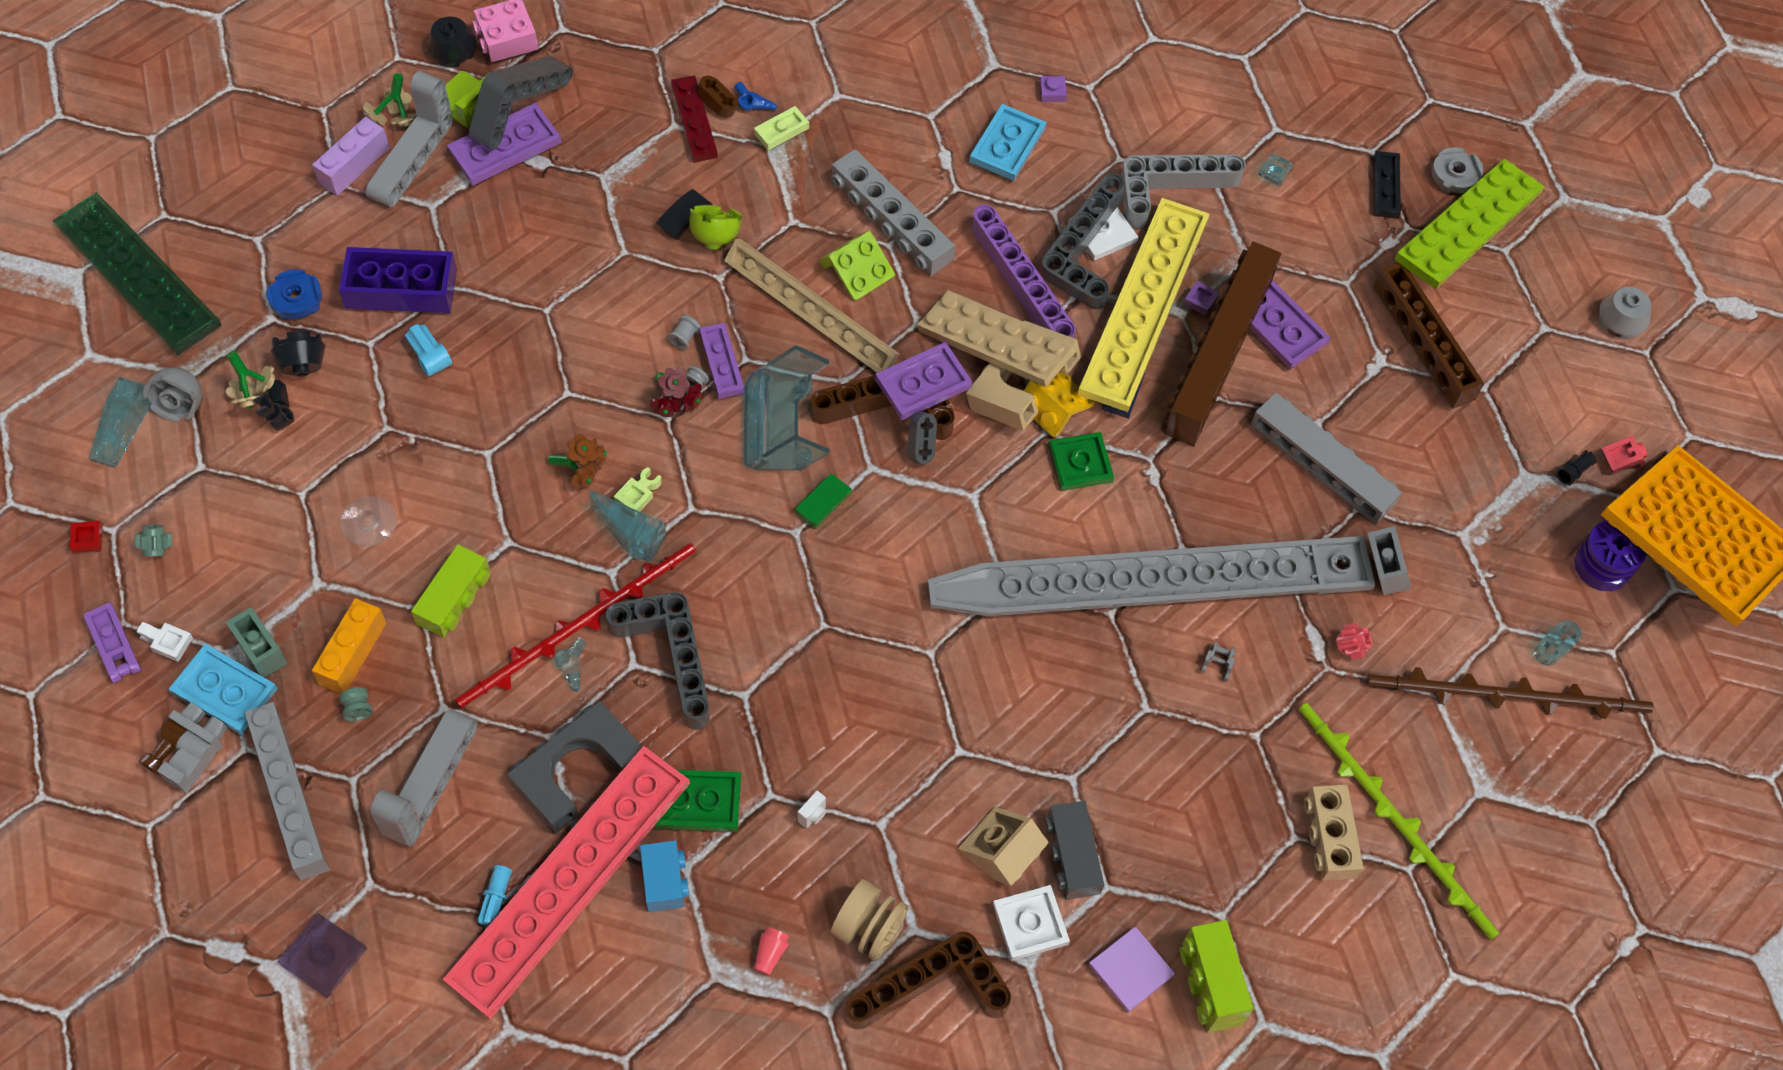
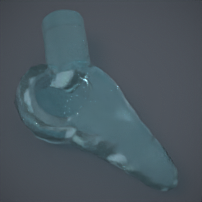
M581 638L575 640L570 650L563 649L558 651L554 658L555 666L562 670L572 690L575 692L580 688L581 659L579 656L587 644Z

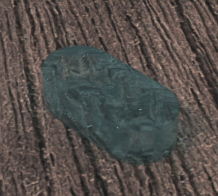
M1572 621L1559 623L1537 645L1534 652L1535 658L1546 666L1556 664L1581 639V628ZM1563 633H1571V637L1566 638L1564 641L1560 639ZM1552 645L1556 647L1554 652L1549 655L1544 652Z

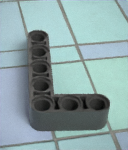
M552 56L488 73L481 84L469 129V137L491 150L496 149L503 139L512 103L565 87L573 76V68Z
M1115 173L1107 174L1102 178L1043 258L1044 278L1049 283L1093 309H1101L1107 305L1109 285L1106 280L1078 264L1077 260L1123 199L1124 181L1120 175ZM1108 188H1116L1117 191L1111 192V191H1108L1107 189H1108ZM1101 207L1103 208V210L1095 211L1093 210V208ZM1081 226H1086L1089 229L1079 230L1078 228ZM1071 245L1074 249L1066 250L1063 247ZM1051 265H1058L1060 268L1052 270L1048 267ZM1072 278L1081 279L1078 283H1073L1070 280ZM1094 291H1101L1103 294L1100 296H1094L1091 293Z
M672 592L612 604L606 611V620L609 632L615 637L624 638L667 630L684 721L693 730L705 728L710 721L709 703L687 598L679 592ZM674 607L682 608L679 612L670 611ZM644 613H654L652 617H642ZM617 618L626 619L622 623L613 622ZM679 632L687 633L683 638L675 637ZM685 657L693 659L690 663L684 664L680 662ZM689 683L698 685L695 689L691 690L685 688ZM694 709H700L703 711V713L698 716H693L690 714V712Z

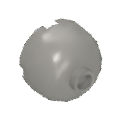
M167 367L157 371L144 386L143 396L144 399L148 397L152 403L150 408L153 412L164 419L178 422L179 418H187L186 420H189L195 414L202 402V388L196 377L187 370L179 367Z

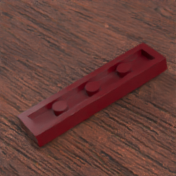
M696 76L672 79L671 85L693 163L718 158V152L703 100L697 93L698 83Z

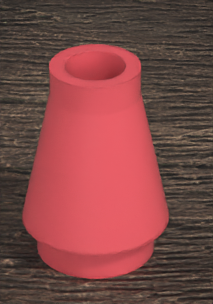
M767 927L765 933H761L753 969L770 975L789 946L787 943L789 935Z

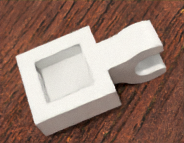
M142 622L136 631L141 635V640L151 643L150 648L153 652L179 662L193 639L191 633L164 623L160 630Z

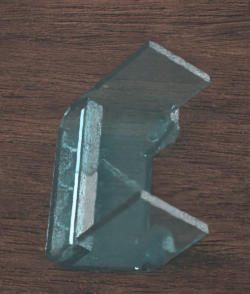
M795 345L749 376L745 384L743 460L745 466L754 470H802L829 454V448L798 436V402L811 393L812 375L828 366V359Z

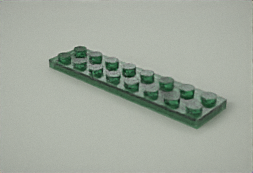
M97 192L52 220L56 228L177 356L222 326L220 320Z

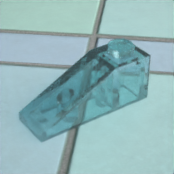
M119 377L106 399L90 452V461L113 468L117 467L152 404L148 397L144 399V384Z
M591 490L589 493L591 508L626 552L637 560L644 559L652 562L667 537L665 523Z

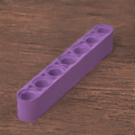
M985 204L976 207L973 214L972 232L1033 322L1041 327L1074 338L1076 329L1074 323L992 206Z

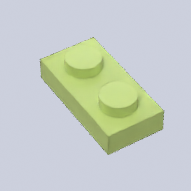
M794 106L755 127L754 135L769 151L808 130L809 121Z

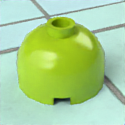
M716 205L694 206V210L690 209V230L699 242L705 244L706 248L720 249V245H727L736 238L740 230L742 214L729 208V213L721 211V206Z

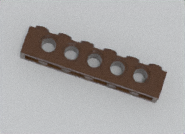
M1400 263L1381 269L1374 284V289L1451 407L1456 408L1476 400L1484 385L1483 380L1411 272Z

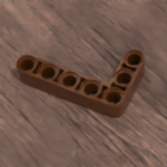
M875 375L816 391L811 397V418L818 424H828L892 405L876 382ZM949 399L921 411L932 414L937 422L942 421L946 423H937L936 439L945 440L952 435L955 415Z
M961 931L852 995L845 1004V1020L851 1028H866L957 972L983 1012L991 1018H1000L1007 1013L1011 1002V993L975 936L969 932ZM959 944L968 945L971 952L960 954L956 951L955 947ZM939 959L943 961L945 967L941 970H935L930 966L929 962ZM981 969L988 977L984 980H977L972 976L971 972ZM907 975H914L920 982L917 985L909 986L904 982L903 978ZM882 990H887L893 994V999L883 1002L877 997V994ZM992 995H998L1003 999L1004 1004L999 1007L993 1006L988 998ZM855 1006H862L866 1009L867 1014L864 1017L857 1018L850 1011Z

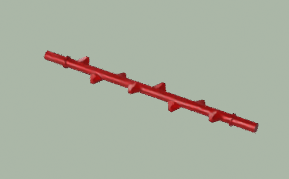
M689 543L671 556L664 557V560L657 565L644 563L643 574L617 592L605 588L600 589L599 604L570 623L561 620L557 621L556 632L528 651L513 647L511 649L512 661L483 681L479 680L477 685L454 699L456 704L462 709L484 693L488 694V691L495 686L507 691L512 688L511 675L540 656L553 658L555 656V646L584 626L596 631L601 629L600 616L612 604L622 602L628 597L642 598L644 586L668 570L675 569L674 566L696 552L695 547L692 543Z

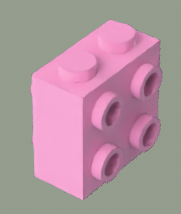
M509 0L474 10L476 20L472 21L473 29L476 36L481 35L482 39H479L482 52L483 54L488 53L491 62L538 50L536 32L522 0Z

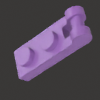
M111 602L83 614L113 683L123 680L122 676L131 672L136 674L142 671ZM125 657L127 662L116 666L115 661Z

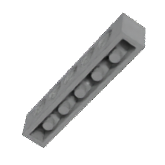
M856 149L832 164L831 180L835 187L842 189L848 195L849 200L864 211L870 221L878 224L884 235L891 237L898 244L899 249L915 261L919 269L925 270L932 276L954 261L956 245Z

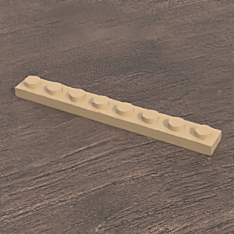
M735 239L724 260L726 263L878 373L893 366L899 356L898 352L745 241Z

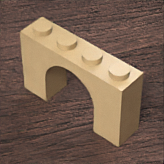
M1024 320L1023 322L1075 343L1077 351L1059 371V373L1068 375L1081 358L1077 339ZM989 363V365L984 367L978 379L972 384V388L966 392L971 411L1024 431L1038 413L1034 395L1007 385L1006 380L1012 372Z

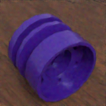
M1608 520L1598 523L1592 529L1586 540L1577 550L1574 559L1575 570L1581 580L1588 586L1599 591L1612 592L1621 589L1629 582L1645 561L1647 553L1639 546L1634 545L1620 530L1611 526Z

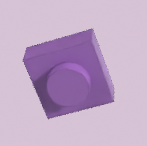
M1041 76V102H1066L1065 76Z
M1197 281L1186 296L1183 305L1207 316L1217 301L1220 292Z

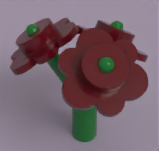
M668 368L665 370V374L659 372L655 376L658 385L663 388L664 396L651 400L650 406L655 414L672 417L674 413L681 411L680 400L677 398L684 397L682 401L684 405L683 410L685 412L692 411L698 407L702 400V393L700 392L702 385L697 383L686 392L685 389L689 387L690 383L686 379L685 370L678 368L674 371L672 368Z

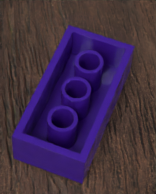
M347 247L339 293L345 309L451 313L457 275L453 252Z

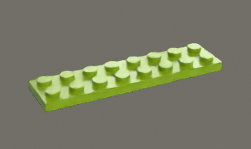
M1503 159L1396 254L1394 260L1434 289H1437L1537 198L1545 186L1517 168L1513 163Z

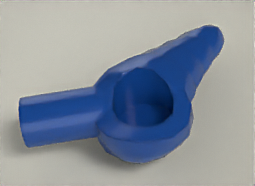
M738 82L734 88L740 95L738 106L745 111L777 109V105L755 92H750L743 82Z

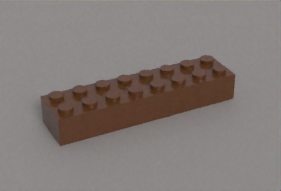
M1252 241L1248 250L1243 249L1237 263L1238 266L1236 270L1232 271L1229 278V285L1220 296L1219 306L1210 317L1209 327L1206 332H1203L1199 340L1196 354L1193 353L1189 361L1187 373L1181 377L1176 396H1172L1169 402L1168 412L1163 422L1167 424L1165 435L1193 447L1195 446L1273 281L1281 252Z

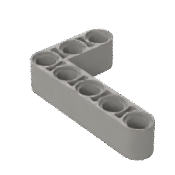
M422 71L415 73L410 86L417 116L371 178L366 188L367 198L389 207L395 206L446 135L453 120L444 80Z
M1234 154L1129 156L1124 160L1121 173L1124 181L1122 199L1124 217L1134 230H1140L1147 225L1151 209L1149 189L1237 187L1241 183L1246 162L1241 156Z
M452 709L447 710L399 796L384 789L378 792L370 812L383 836L409 847L416 842L476 732L478 725L476 719Z

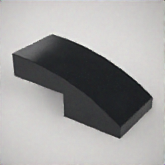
M691 189L680 197L659 218L656 224L678 240L690 226V209L694 210V206L713 204L697 191Z

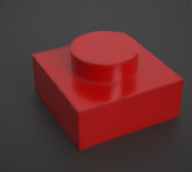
M100 520L71 523L69 548L72 553L102 550L103 525Z

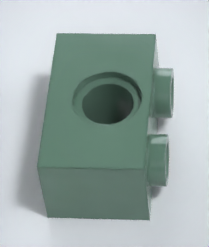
M252 607L226 622L234 638L259 675L265 678L288 664L280 648Z

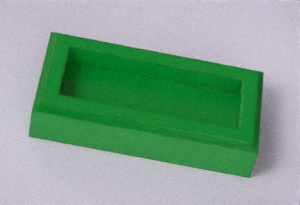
M831 473L795 508V514L814 529H817L852 493V488Z

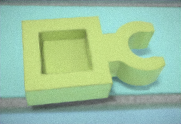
M649 467L643 469L640 474L641 479L637 482L631 477L614 495V502L636 517L653 499V492L650 490L660 487L662 483L661 476L658 475L654 480H648L647 478L651 475V470Z

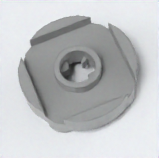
M1458 147L1444 149L1438 154V157L1433 162L1431 174L1443 193H1466L1481 179L1483 165L1475 154L1470 156L1464 153L1465 149ZM1453 167H1456V168L1458 169V171L1461 170L1462 172H1461V173H1456V172H1454V171H1453Z

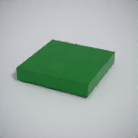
M1101 432L1049 440L1048 447L1061 491L1114 482L1115 477Z

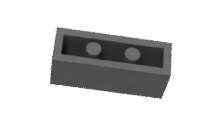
M1086 800L1050 806L1048 816L1044 818L1047 834H1052L1054 844L1050 845L1053 862H1058L1060 872L1056 874L1059 891L1064 890L1066 900L1101 895L1104 881Z

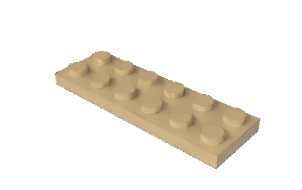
M949 290L917 324L919 332L941 342H946L948 345L1044 387H1047L1077 351L1076 345L1073 342Z

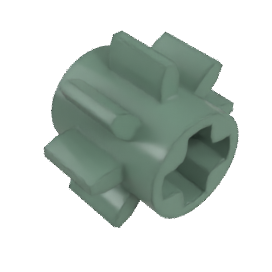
M164 525L142 526V532L140 531L139 534H135V548H141L144 556H162L165 554V549L172 546V533H166Z

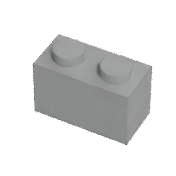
M1395 526L1369 532L1368 537L1383 594L1388 595L1412 589Z

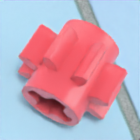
M1357 623L1344 625V629L1340 630L1341 633L1337 635L1336 639L1339 651L1342 654L1350 655L1351 660L1365 657L1364 653H1368V649L1372 647L1370 632L1367 628L1358 627Z

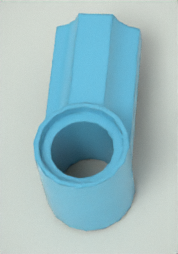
M416 324L409 328L405 338L417 355L418 362L428 377L453 365L445 347L442 344L438 345L425 325Z

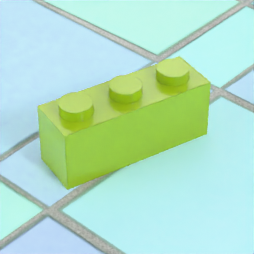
M458 544L411 610L415 624L443 638L446 637L449 631H453L458 625L459 616L463 610L469 608L473 603L478 588L484 586L490 577L487 558Z

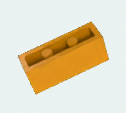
M356 598L354 599L312 669V673L319 685L340 694L349 688L386 625V620L380 608Z

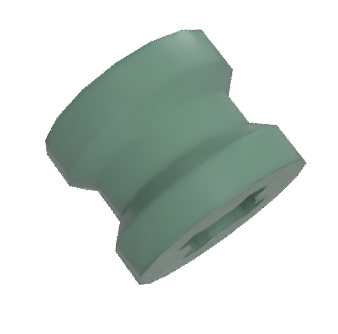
M355 687L347 689L339 695L340 703L345 708L342 713L346 721H360L372 715L373 709L367 701L369 693L366 688Z

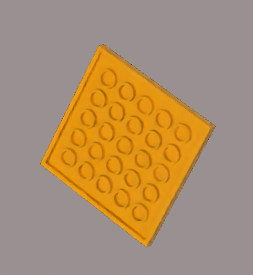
M1679 445L1613 501L1601 514V516L1608 520L1611 526L1620 530L1634 545L1644 550L1657 564L1667 569L1680 583L1685 584L1697 594L1700 600L1709 604L1723 619L1732 623L1735 627L1783 579V529Z

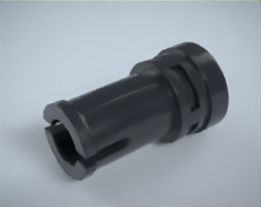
M1584 450L1575 459L1567 461L1557 468L1556 475L1558 479L1565 485H1572L1582 476L1584 471L1596 464V457L1591 451Z

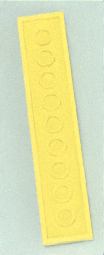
M1161 198L1078 390L1079 395L1125 412L1129 411L1208 222L1209 213Z

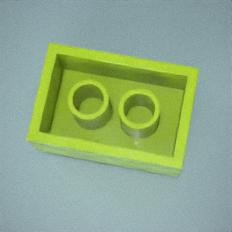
M1223 920L1191 927L1182 943V947H1180V957L1183 965H1188L1191 976L1188 977V984L1192 995L1196 994L1199 1003V1006H1197V1016L1200 1024H1205L1207 1033L1242 1026L1254 1008L1228 921Z

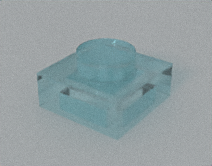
M1272 153L1261 167L1259 176L1280 187L1291 173L1294 164Z

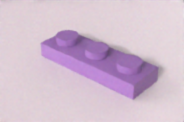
M725 323L699 328L718 399L744 394V385Z

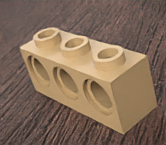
M1348 784L1312 787L1308 796L1304 799V808L1306 814L1310 815L1312 825L1309 827V836L1311 842L1315 843L1317 851L1314 856L1315 868L1317 871H1320L1322 881L1357 879L1364 868ZM1321 801L1329 802L1333 809L1325 808ZM1326 828L1335 830L1338 837L1330 836ZM1331 856L1340 858L1343 865H1336L1332 861Z

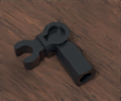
M280 380L274 381L272 387L266 390V395L263 394L254 399L261 406L260 409L256 410L257 414L262 418L266 417V420L276 430H281L295 421L294 415L289 409L286 384Z

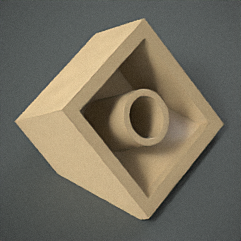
M995 806L961 844L958 850L992 879L1012 886L1049 842L1032 818Z

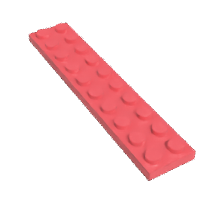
M643 746L442 980L491 1020L690 784L689 779Z

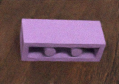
M365 116L312 164L318 184L338 196L390 148L385 129Z

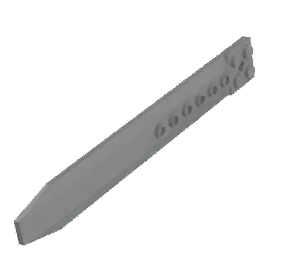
M1364 536L989 562L928 579L931 608L983 616L1314 592L1325 594L1373 590L1375 586ZM1337 560H1341L1342 564H1347L1348 567L1341 570L1335 565Z

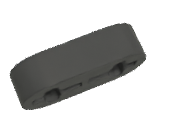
M921 411L916 412L912 415L909 422L908 456L912 461L920 464L929 463L935 455L937 420L932 414ZM926 421V425L920 428L921 423ZM924 448V452H921L919 455V450Z

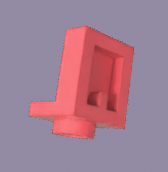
M1633 435L1602 448L1613 474L1639 464L1640 468L1646 466L1644 458L1648 456L1642 442L1636 443Z

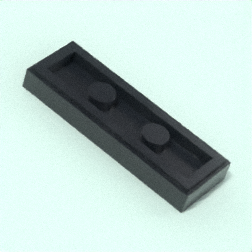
M1375 151L1373 155L1374 216L1396 219L1400 217V153Z

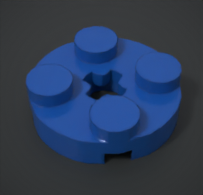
M292 269L278 274L275 277L276 281L272 286L269 284L267 288L269 304L272 310L283 320L303 318L317 313L320 309L322 289L319 281L314 275L306 274L304 270ZM297 290L298 294H300L294 298L288 297L292 295V291Z

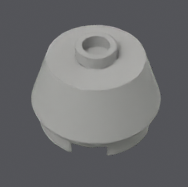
M1623 287L1606 296L1600 304L1599 321L1605 331L1610 329L1612 332L1621 335V339L1634 338L1644 332L1650 325L1651 301L1648 295L1638 288Z

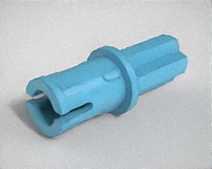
M501 865L493 867L488 888L483 891L485 898L478 917V923L485 927H488L497 917L502 902H505L507 899L505 892L510 875L512 874L510 868Z

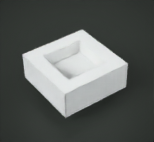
M816 791L798 811V823L806 829L812 823L817 824L827 812L825 809L826 797L819 791Z

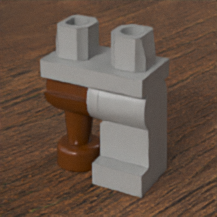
M192 702L180 713L175 710L171 712L168 716L169 720L161 727L163 739L153 754L145 753L139 760L148 770L156 775L160 774L165 781L186 794L212 761L216 752L218 753L222 749L223 745L219 740L227 730V726L213 716L203 728L197 725L205 716V712ZM173 750L177 751L168 763L162 762Z

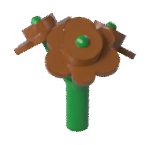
M578 434L574 437V440L568 441L567 446L569 450L567 455L551 454L548 459L550 465L569 466L576 473L570 480V483L576 490H579L581 487H587L594 481L597 470L592 461L596 459L598 468L601 470L602 462L606 461L607 455L603 445L598 446L596 438L593 441H587L585 435ZM576 462H578L579 465H581L582 467L579 468L576 465Z

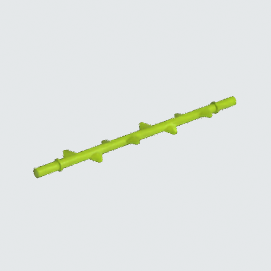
M1308 703L1303 704L1298 710L1316 730L1315 733L1321 736L1342 762L1337 774L1340 777L1354 776L1376 802L1377 806L1374 814L1377 817L1389 818L1411 844L1413 850L1409 861L1412 864L1426 863L1450 891L1447 902L1450 905L1462 906L1468 913L1467 916L1476 922L1490 940L1499 935L1500 932L1480 910L1481 907L1474 903L1454 879V864L1441 863L1418 836L1417 831L1421 823L1420 819L1403 818L1380 790L1383 780L1380 777L1368 776L1345 747L1350 736L1347 733L1333 734L1328 728L1329 725L1321 720Z

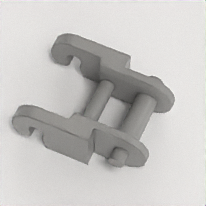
M1216 641L1214 645H1210V649L1213 650L1208 651L1201 672L1205 673L1208 663H1211L1213 660L1225 664L1227 672L1224 680L1228 681L1235 661L1232 656H1236V653H1234L1235 647L1228 650L1217 646L1218 642ZM1215 651L1227 655V661L1215 657Z

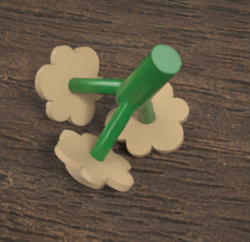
M398 73L393 75L392 86L384 91L385 98L377 108L368 102L363 104L367 118L376 124L384 125L387 119L380 112L385 107H388V111L391 114L396 115L400 112L401 115L394 117L391 124H398L399 127L411 125L417 113L406 114L412 97L409 93L404 92L402 88L403 75Z
M234 350L229 352L226 357L236 371L238 380H231L229 382L226 395L231 399H235V401H231V404L240 403L241 408L247 407L251 409L252 406L258 405L254 400L259 397L257 394L264 393L274 384V367L265 366L260 375L247 369L237 351ZM247 376L257 379L256 383H251V379Z

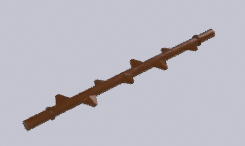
M1415 667L1409 678H1404L1400 675L1394 677L1368 674L1367 685L1389 687L1395 688V690L1410 689L1434 692L1440 704H1446L1452 694L1488 697L1496 709L1500 708L1505 699L1540 702L1547 715H1552L1559 704L1593 707L1601 719H1606L1612 709L1619 710V712H1653V702L1628 700L1624 697L1618 699L1588 696L1583 694L1577 684H1572L1567 693L1533 690L1527 678H1521L1515 688L1478 685L1472 674L1469 673L1465 675L1461 683L1427 680L1422 669L1419 667Z

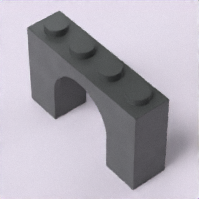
M599 701L594 706L589 705L583 709L579 718L571 724L563 725L557 731L556 736L550 741L540 743L534 749L533 754L526 760L516 762L507 775L511 786L553 833L557 834L579 816L576 805L553 780L558 762L572 751L590 749L602 754L620 773L643 746Z

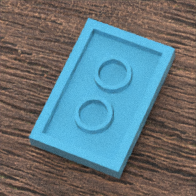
M1001 104L971 153L969 162L1015 181L1045 131L1047 122Z
M205 644L171 685L169 691L188 704L192 702L208 716L216 717L227 727L242 735L249 726L245 712L266 705L278 688L273 682Z

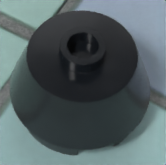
M449 16L438 19L432 25L427 41V49L431 56L439 61L440 65L458 67L460 62L465 61L469 57L470 60L473 58L477 42L474 33L464 21L457 17Z
M293 331L286 333L287 338L279 340L277 337L272 339L273 348L270 352L281 373L294 375L295 377H304L321 369L326 345L322 342L320 333L313 337L310 336V331Z

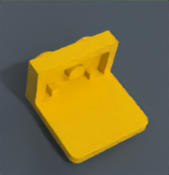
M1059 372L1047 387L1030 380L1024 389V392L1034 395L1038 413L1033 419L1053 437L1061 434L1072 415L1092 408L1095 404L1094 400L1078 394L1079 386L1071 380L1069 375Z

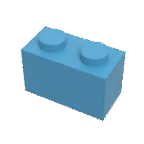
M676 840L640 845L648 912L685 907L684 897H689L687 878L681 879L680 868H686L684 850H678Z

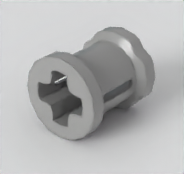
M682 315L678 320L679 324L673 332H669L667 339L677 349L686 350L689 347L690 339L699 332L701 327L694 318Z

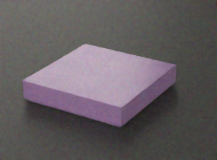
M1136 927L1098 955L1088 965L1127 1013L1175 975L1173 970Z

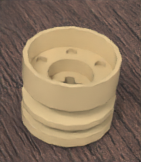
M862 879L839 911L833 923L831 935L847 945L851 944L858 935L861 936L858 951L865 953L873 944L868 958L878 961L897 939L904 925L903 922L909 906L900 902L892 911L896 900L893 896H889L881 905L878 904L881 889Z

